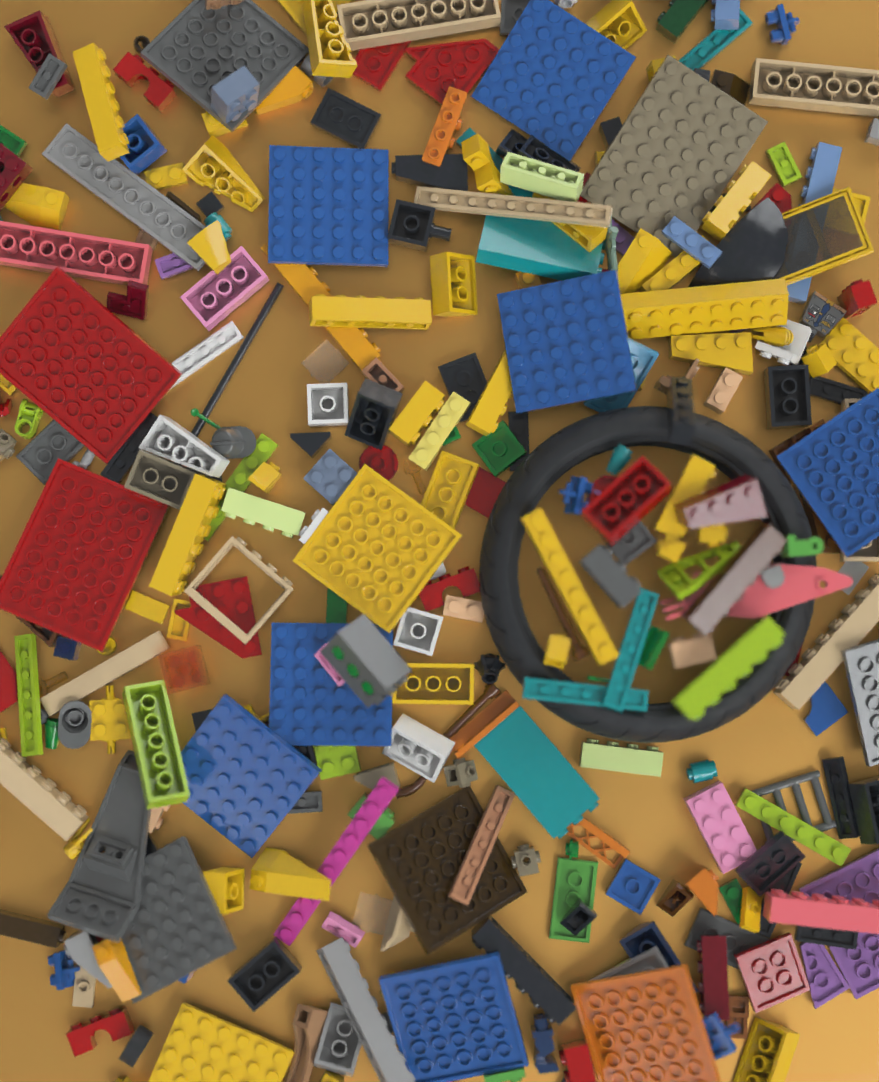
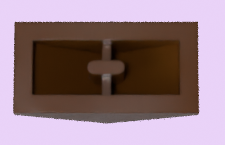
M673 879L656 906L673 917L693 898L694 894Z

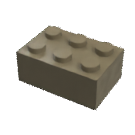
M139 449L124 487L180 510L192 479L197 472Z

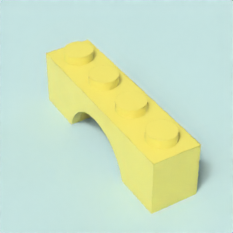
M453 391L408 459L427 471L438 455L443 443L454 427L460 422L471 403Z

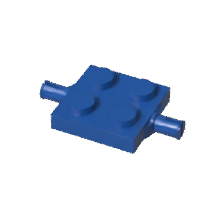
M716 1012L703 1017L714 1059L717 1060L735 1052L737 1047L730 1035L740 1031L738 1023L726 1027Z

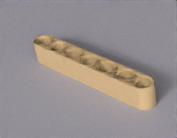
M157 631L40 698V702L48 716L51 717L60 712L64 704L85 698L160 655L170 647L161 631Z

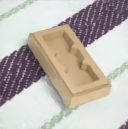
M81 966L80 971L75 972L72 1006L93 1008L96 978Z

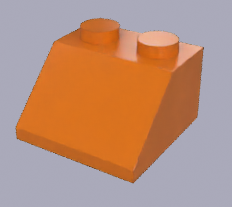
M704 868L686 885L709 912L715 916L717 914V880L719 878L711 869L707 871Z

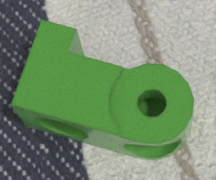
M785 535L783 537L787 542L783 545L781 557L817 555L822 552L824 545L818 537L796 540L795 535Z

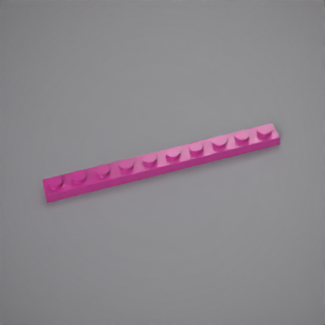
M384 776L377 783L317 870L331 879V886L399 790L398 786ZM299 897L273 935L290 946L322 900Z

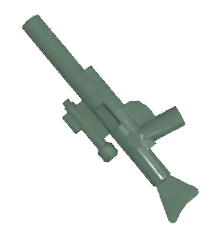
M612 216L607 230L605 251L607 252L608 270L618 271L616 237L619 229L616 226L612 227Z

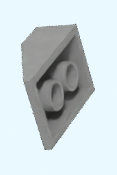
M82 930L73 933L64 941L66 954L71 956L74 962L102 984L111 988L112 985L100 969L92 946L98 944L95 935Z
M331 1003L313 1066L353 1077L361 1042L344 1007Z

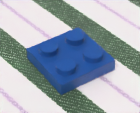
M625 858L605 894L641 915L661 879Z

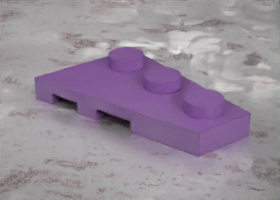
M806 942L799 944L807 981L811 989L813 1006L817 1009L850 987L824 945Z

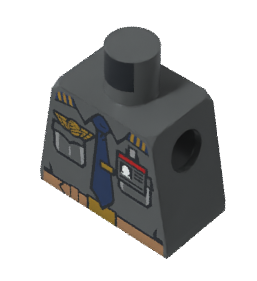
M814 291L810 295L799 320V324L812 329L808 342L811 343L815 335L823 338L847 311Z

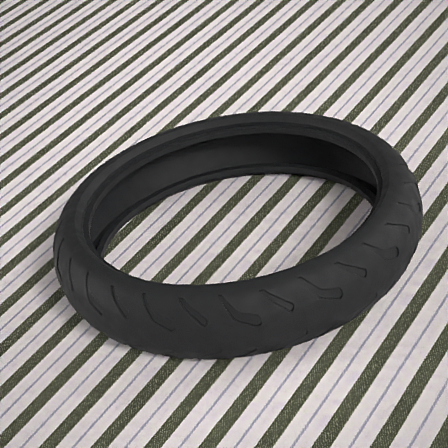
M656 406L626 407L597 413L563 428L536 447L516 468L502 488L489 516L480 553V592L486 622L502 659L518 682L523 686L524 677L574 682L558 667L543 664L545 652L538 644L527 622L518 583V560L525 532L520 518L533 512L541 497L563 474L593 456L614 450V447L617 448L618 444L624 447L657 446L675 449L695 455L715 465L717 469L731 480L743 475L757 478L768 516L761 518L762 522L770 524L782 536L795 535L796 540L810 538L812 534L804 508L791 484L777 465L759 447L737 431L695 413L696 425L691 444L669 442L667 407ZM780 552L773 557V563L817 567L816 555L781 557ZM815 598L768 614L774 623L785 633V636L782 638L784 642L775 650H768L766 652L768 656L761 663H754L751 666L753 670L744 678H738L735 681L737 685L729 692L723 691L720 694L721 699L713 706L708 705L704 709L706 713L698 720H686L671 702L647 704V711L623 709L622 712L608 707L543 700L537 701L570 724L610 739L639 743H659L682 740L707 733L747 712L761 701L780 681L803 644L812 618Z

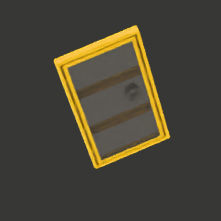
M846 187L782 213L788 230V244L785 252V261L774 279L785 278L786 285L788 286L874 252L851 193V188Z

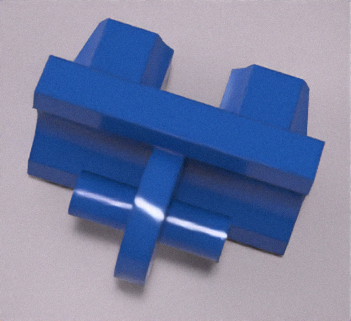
M783 4L777 5L775 10L765 14L766 24L776 23L778 28L769 32L771 43L781 42L782 46L787 45L788 40L791 39L790 33L796 32L795 26L800 23L799 18H793L792 12L785 14Z
M571 476L570 483H566L565 490L559 489L558 494L564 495V513L580 515L581 511L589 504L582 501L584 494H591L593 484L588 482L587 478Z
M65 950L48 956V965L55 967V973L50 976V985L57 986V990L74 986L75 972L80 971V966L74 965L71 956H68Z

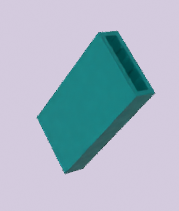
M486 215L476 262L563 281L601 273L602 268H599V265L603 264L605 255L601 251L605 250L606 239L589 253L552 222Z
M521 706L474 745L553 839L556 836L559 839L568 832L567 827L571 823L577 825L584 818L582 814L586 810L591 812L600 805L597 802L600 798Z

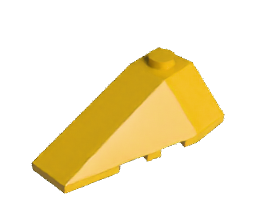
M214 135L207 140L182 168L197 184L201 186L206 185L213 189V192L216 194H223L229 197L232 202L251 212L265 199L230 151Z
M22 183L4 207L33 226L61 230L70 198L62 191Z
M640 228L618 264L617 272L620 294L635 293L645 282L664 267L672 254L658 238Z
M266 847L251 869L249 889L265 893L328 901L331 879L315 869H310L302 864L301 860L291 857L285 850Z

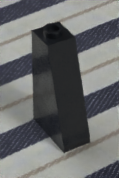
M445 154L440 167L422 161L423 155L395 156V162H391L392 174H396L397 181L421 187L468 191L467 163L463 160V154Z

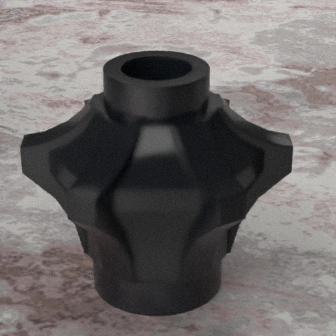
M483 654L481 659L474 663V668L479 671L484 683H495L498 680L499 673L505 669V663L499 660L500 657L497 654Z

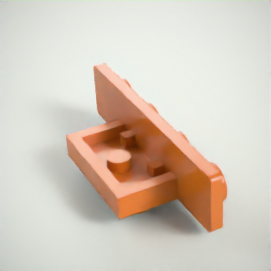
M451 86L448 88L422 156V161L440 167L445 154L448 153L449 149H453L456 142L454 134L456 131H460L463 123L461 111L467 98V92Z

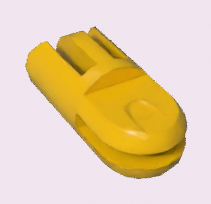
M785 327L750 328V331L764 332V336L751 335V339L763 340L764 343L772 346L783 347L791 344L794 339L792 331Z

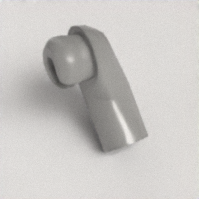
M87 448L80 463L73 461L72 464L86 469L91 464L95 454Z

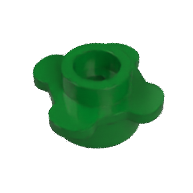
M570 839V843H566V855H569V860H572V857L578 858L579 841Z

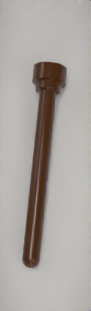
M542 567L538 568L537 574L568 638L571 639L570 642L573 646V653L571 654L574 660L577 661L588 656L590 653L587 647L580 644L545 569Z
M487 684L485 686L486 689L483 691L484 693L443 736L450 739L489 699L496 698L501 691L494 684Z

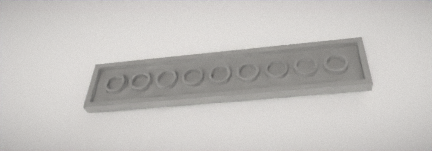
M66 123L42 155L199 272L205 262L187 242L206 228V226L114 159L109 162L99 154L97 145Z

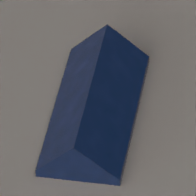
M654 921L639 924L619 941L630 959L656 946L668 967L682 965ZM691 979L694 992L697 993L698 989Z

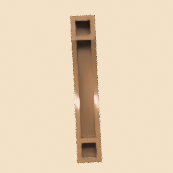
M298 1004L293 1020L295 1052L292 1066L285 1082H309L328 1011L311 1005Z

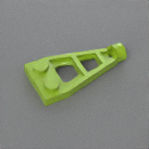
M734 541L730 544L727 543L720 547L679 559L677 563H670L657 570L658 576L673 594L681 600L700 589L720 572L740 549L741 545ZM716 556L720 559L712 567H709L704 562V560ZM699 565L703 572L696 578L690 579L684 572V569Z

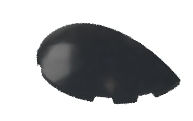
M767 197L747 213L716 246L722 251L721 256L710 269L702 264L688 287L774 279L785 261V252L788 244V230L785 226L783 215L775 203Z

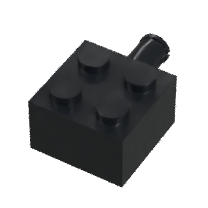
M396 199L387 239L388 243L427 252L429 239L435 237L449 241L452 229L436 226L433 223L436 208Z

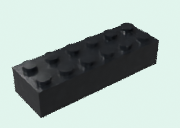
M491 915L479 922L471 930L474 945L480 950L483 948L487 954L499 952L505 976L508 979L512 977L515 980V986L521 993L525 994L527 992L529 994L531 1003L537 1009L541 1007L545 1017L552 1024L556 1022L560 1026L576 1010L577 1007L574 999Z

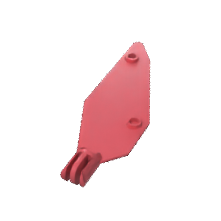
M770 563L766 569L781 565L784 573L783 584L778 588H768L763 583L759 573L755 583L746 588L742 598L730 607V611L726 616L758 618L847 588L853 584V580L849 576L822 567ZM703 570L696 572L692 579L700 575L703 572ZM716 575L700 589L681 599L680 603L662 609L663 613L679 608L683 609V611L666 616V621L682 616ZM820 581L825 583V588L819 586ZM674 596L659 602L660 605H664L679 599Z

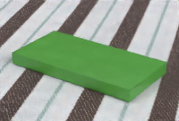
M558 857L549 938L589 943L591 923L575 936L561 925L560 922L579 898L593 909L598 861L574 858L569 860V858Z

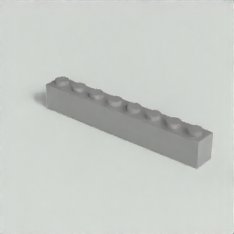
M339 938L316 950L379 1081L415 1082L413 1074L405 1066L406 1060L403 1054L396 1047L395 1037L389 1033L386 1027L387 1021L382 1014L380 1015L377 1009L378 1003L375 997L370 995L368 982L364 977L362 978L359 972L358 962L350 954L351 949L348 942L343 940V938Z

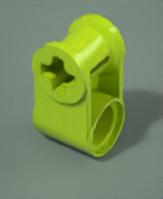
M23 399L19 407L15 432L24 439L33 438L36 435L44 411L36 404ZM29 424L30 430L25 434L22 433V427Z

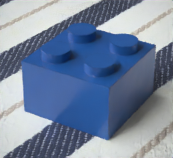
M136 114L124 124L123 131L129 140L127 145L129 153L120 158L134 174L138 175L166 153L167 149L145 120Z

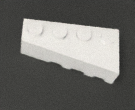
M159 415L138 447L220 478L230 463L227 458L170 417Z

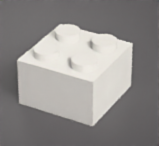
M347 383L307 384L308 425L310 427L348 425L349 395Z
M409 607L400 619L393 645L432 656L443 617Z

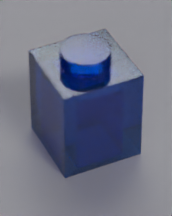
M58 636L53 656L72 661L78 660L82 644L65 636Z

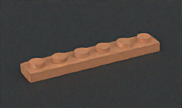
M499 785L495 786L448 897L464 905L469 904L514 799V793Z

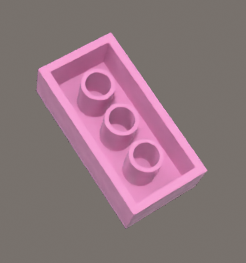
M242 246L230 255L232 262L218 275L212 270L180 297L208 331L270 281L268 276Z
M717 781L683 798L720 872L725 874L742 865L757 852L722 782Z

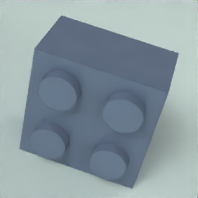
M243 66L212 87L211 107L225 124L230 121H236L246 110L250 111L256 107L259 93L258 81Z
M329 449L303 479L334 506L358 473Z

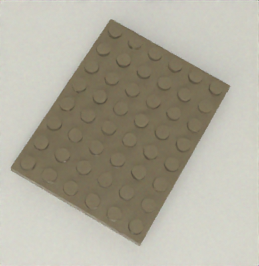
M667 55L583 186L580 196L592 204L611 205L613 208L612 217L636 233L642 228L658 238L672 252L671 255L673 257H677L684 250L662 234L663 229L675 216L695 232L698 230L703 222L702 219L711 210L768 121L672 56Z

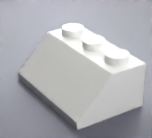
M403 713L392 728V746H385L382 754L434 783L450 756L455 742Z

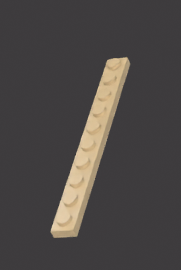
M417 186L414 203L433 207L436 210L606 228L610 226L613 210L611 205Z

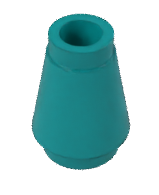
M618 444L617 448L614 447L606 470L617 476L631 460L633 451Z

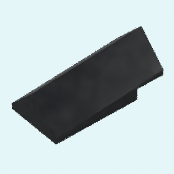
M513 128L496 150V153L503 159L507 152H511L578 172L581 168L550 149L535 136L531 135L527 139Z

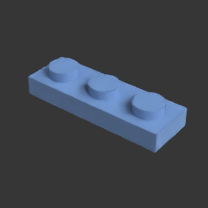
M675 216L662 231L664 236L708 269L712 267L722 254L720 249Z

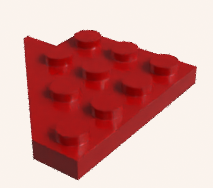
M485 38L407 47L404 53L415 60L416 63L405 75V78L442 106L450 86L468 94L489 68L500 49Z
M247 576L203 584L196 588L198 593L246 634L256 624ZM190 596L191 607L174 610L175 614L242 659L262 655L258 632L247 644H244Z

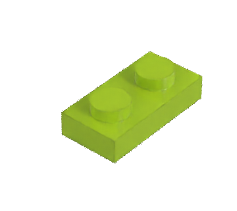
M785 142L766 151L783 187L802 178Z

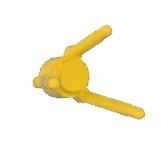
M90 818L81 825L74 836L68 840V844L63 847L64 852L71 859H75L80 855L84 846L82 841L93 831L92 828H89L78 838L91 821Z

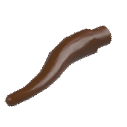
M420 776L414 783L402 787L396 793L397 799L417 792L427 779Z

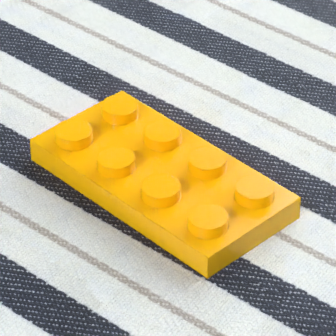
M843 317L819 345L826 343L837 362L836 365L869 394L879 388V349Z
M442 451L421 505L455 529L480 465Z

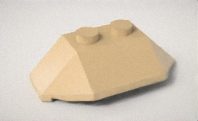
M395 896L393 897L380 951L388 950L408 938L410 931L414 932Z

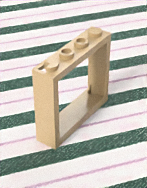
M232 536L184 592L244 644H247L294 589L291 587L293 583L288 578L283 576L281 579L276 574L278 570L270 563L265 565L260 561L263 558L254 549L250 552L245 548L247 545L245 541L239 536L236 539ZM233 546L285 589L247 634L196 591V588Z

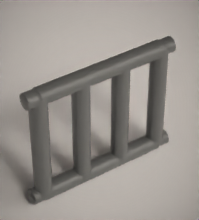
M819 770L752 791L760 797L773 793L776 805L787 812L780 790L792 786L802 821L821 832L837 826L835 821L831 819L818 778L820 777ZM810 780L824 823L815 826L812 825L799 785ZM761 821L767 840L766 844L774 835L771 826Z

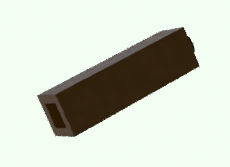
M0 909V935L57 948L65 940L66 931H64V924Z

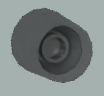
M222 427L215 431L210 445L227 459L248 457L255 450L256 437L247 427Z
M70 701L60 709L58 738L67 748H81L90 738L92 715L90 708L84 702Z

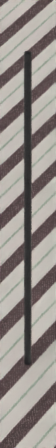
M277 282L203 410L202 415L206 418H209L284 288L282 284ZM199 418L191 433L198 437L206 422Z

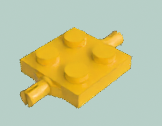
M105 685V698L89 700V708L92 715L90 741L102 740L107 742V754H111V746L112 754H116L115 742L121 739H131L123 699L114 697V685H110V693L109 685Z

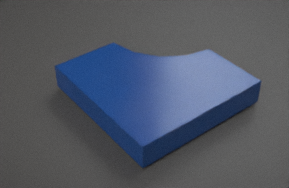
M825 681L810 697L811 708L803 720L813 734L818 736L846 715L848 711Z

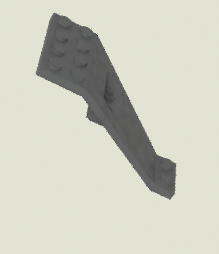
M128 750L119 763L91 827L93 831L87 836L69 881L47 914L50 920L119 943L139 910L151 809L146 810L134 751Z

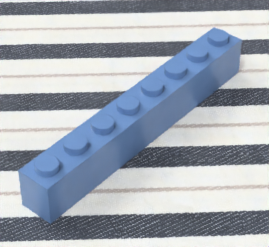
M819 142L816 147H812L809 159H812L811 167L808 166L805 173V178L808 180L806 186L803 185L800 197H803L802 205L832 193L843 147ZM829 204L814 210L822 233ZM806 213L798 216L797 224L794 223L791 235L794 236L793 243H789L787 254L790 256L788 262H785L788 274L815 265L819 245ZM812 276L787 286L789 293L788 301L798 304H804L807 301Z

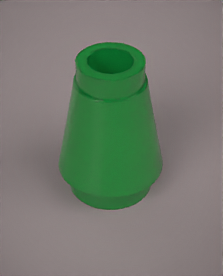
M48 718L47 723L44 724L45 747L48 749H57L60 741L58 738L59 719Z

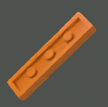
M507 690L502 692L450 738V740L455 742L452 751L458 759L520 706Z
M585 817L577 825L571 823L568 826L571 827V832L568 830L566 833L575 841H579V844L614 870L621 860L630 853L626 847ZM581 825L584 827L586 836L577 837L574 835L573 826ZM589 838H599L602 841L603 848L593 849L590 846ZM582 839H587L588 844L582 841ZM613 849L620 854L614 863L607 859L606 850Z

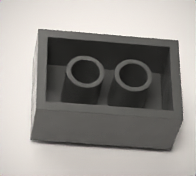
M599 544L578 563L619 609L624 608L642 592L639 588L641 584L635 577H629L625 573L627 568L620 561L616 562L611 557L613 553L606 545L601 546Z

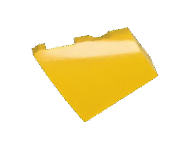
M218 220L208 225L187 242L217 275L232 262L221 229L222 226Z

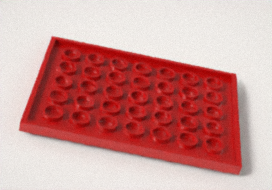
M60 267L54 269L0 337V374L105 464L109 463L112 457L183 374Z
M58 458L0 580V610L103 652L170 506Z

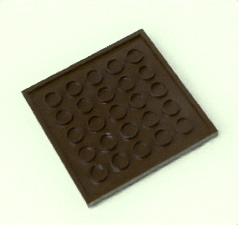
M470 786L460 789L367 845L426 955L431 954L527 893L523 882L515 868H513L511 860L497 837L469 904L464 905L448 897L484 813Z

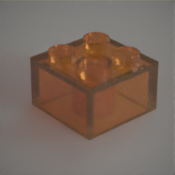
M201 645L158 655L168 694L211 684Z

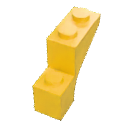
M478 133L461 142L463 160L475 172L477 189L481 193L514 196L509 186L500 182V172L491 157L489 144Z

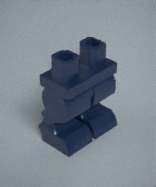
M545 1013L533 1014L535 1025H531V1032L536 1046L534 1047L533 1060L539 1074L559 1072L556 1059L552 1055L547 1056L554 1051V1042L552 1039L553 1029L551 1023H547Z

